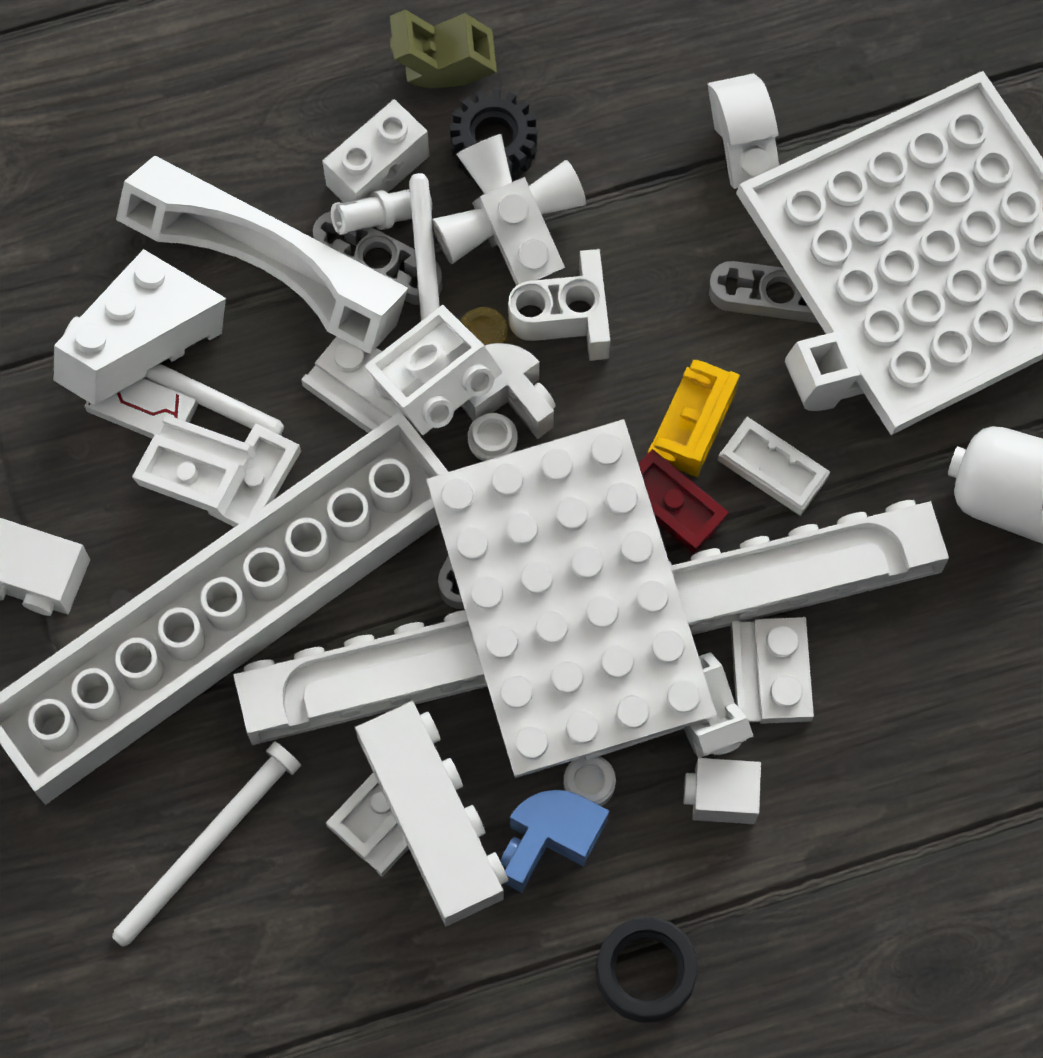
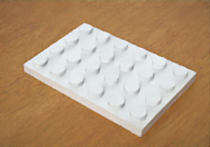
M624 419L426 479L515 778L717 717Z

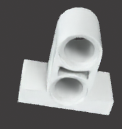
M600 249L580 251L579 276L527 281L513 288L508 302V318L511 331L517 337L529 341L587 336L589 361L609 359L610 333ZM574 301H585L592 308L586 312L579 313L572 311L568 305ZM527 305H535L543 312L535 317H526L521 315L519 310Z

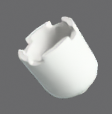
M992 426L982 429L974 435L967 449L956 448L950 463L948 475L956 478L954 495L958 506L964 513L975 519L1043 544V439L1003 427Z

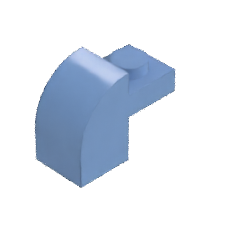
M564 790L544 791L527 798L510 816V828L524 836L522 840L514 836L500 860L502 866L506 868L505 873L508 882L505 884L523 892L546 848L584 867L608 822L609 810L576 793Z

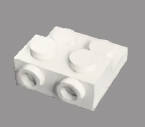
M444 305L440 306L364 365L376 383L388 394L402 414L422 435L433 427L440 428L448 424L457 408L471 397L482 396L489 392L493 386L494 379L503 373L484 344Z

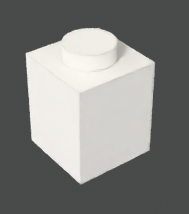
M698 758L695 773H686L684 783V804L693 805L692 820L755 824L759 815L761 762Z

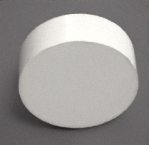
M598 756L586 760L583 757L571 761L567 766L564 774L565 791L576 793L599 806L606 804L614 793L616 784L615 772L610 763L604 758Z

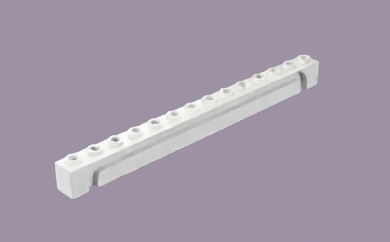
M905 500L890 505L886 508L885 513L867 517L865 512H856L840 518L837 521V525L818 529V525L808 524L791 530L788 533L789 537L770 541L767 536L755 537L741 543L740 549L721 553L720 549L717 548L707 549L692 555L691 561L672 565L670 561L669 563L691 634L695 635L731 626L732 620L747 622L942 573L949 556L931 501L916 505L914 500ZM465 610L447 615L442 623L424 627L422 622L409 623L396 628L394 635L375 639L373 635H361L345 641V647L326 652L322 647L308 648L297 652L294 655V660L274 664L273 660H260L246 665L244 672L233 674L246 731L252 745L391 711L411 701L414 704H419L487 687Z

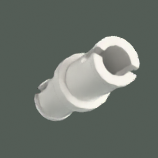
M410 189L393 193L378 190L372 192L369 198L344 203L338 202L334 203L331 207L332 224L335 231L339 232L340 235L370 227H376L379 230L389 229L393 227L394 222L412 219ZM430 196L431 212H432V200H431V196Z

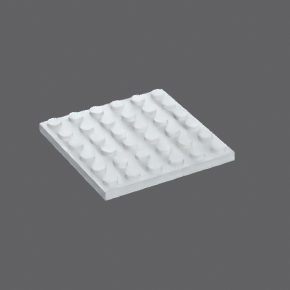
M984 71L739 184L736 192L737 196L825 333L842 331L861 374L856 381L890 435L1043 359V158Z

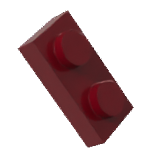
M652 449L638 465L656 522L691 552L696 554L728 519L729 512Z

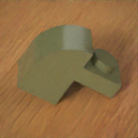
M406 9L390 16L392 33L390 48L394 55V60L405 65L408 83L424 88L463 86L497 73L492 29L468 14H461L435 26H432Z

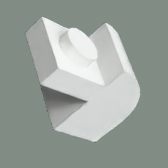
M754 73L707 83L714 128L723 138L730 185L736 189L739 187V184L779 166L775 137L779 135L774 110L763 81Z
M841 330L798 341L785 358L787 369L806 410L821 411L831 409L841 399L864 393L856 381L861 374Z
M504 343L484 345L503 373L494 379L493 386L489 392L482 396L471 397L461 405L462 408L474 421L481 415L493 413L508 402L535 437L539 439L553 428V408H555V402L546 388L540 383L533 386L539 380V361L531 353L515 345Z
M711 652L699 656L717 717L684 727L688 740L698 758L709 754L720 755L729 753L737 749L741 742L753 737L747 716L734 702L723 666Z

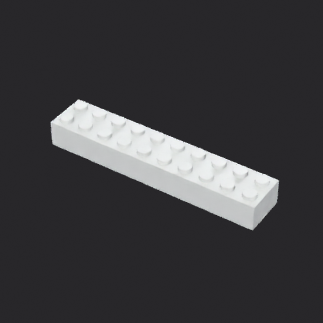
M399 411L0 692V744L34 792L46 805L438 525V517L426 479L447 473V469L402 412Z

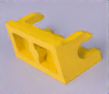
M693 360L691 366L687 367L683 374V378L648 453L653 449L676 469L698 478L736 394L740 375L732 371L727 372L703 361Z

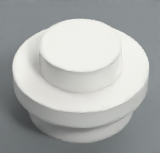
M487 413L481 415L473 421L468 430L469 448L477 458L483 461L513 453L517 446L518 435L516 427L509 418L502 414Z

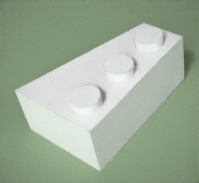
M143 249L54 345L53 381L95 406L146 377L147 370L168 358L173 362L185 354L186 348L205 337L210 341L222 334L226 298Z

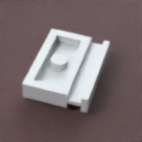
M336 336L315 362V367L308 375L305 374L301 379L304 388L367 433L400 411L394 401L376 383L364 367V365L382 352L378 348H375L369 354Z
M165 414L162 420L164 426L160 434L154 435L132 478L139 486L224 517L246 475L244 469L249 459H254L257 453L250 444Z
M806 617L755 619L753 622L732 620L730 627L736 705L747 716L748 721L760 722V724L811 722L814 713Z
M374 773L367 778L326 822L327 827L364 861L368 862L382 877L409 849Z

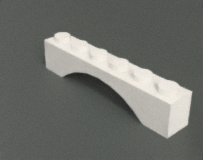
M157 156L152 157L124 181L116 220L157 242L180 243L212 249L237 257L265 270L283 281L300 295L318 315L327 332L369 354L397 326L408 291L407 287Z

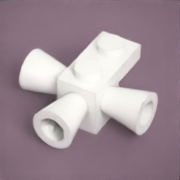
M501 134L485 139L457 153L456 155L484 195L472 203L475 210L432 219L435 235L448 261L451 264L455 263L488 239L492 247L499 246L516 286L523 282L539 280L565 268L542 215L586 205L582 185L572 165L565 160L537 181L528 185L525 177L512 182Z

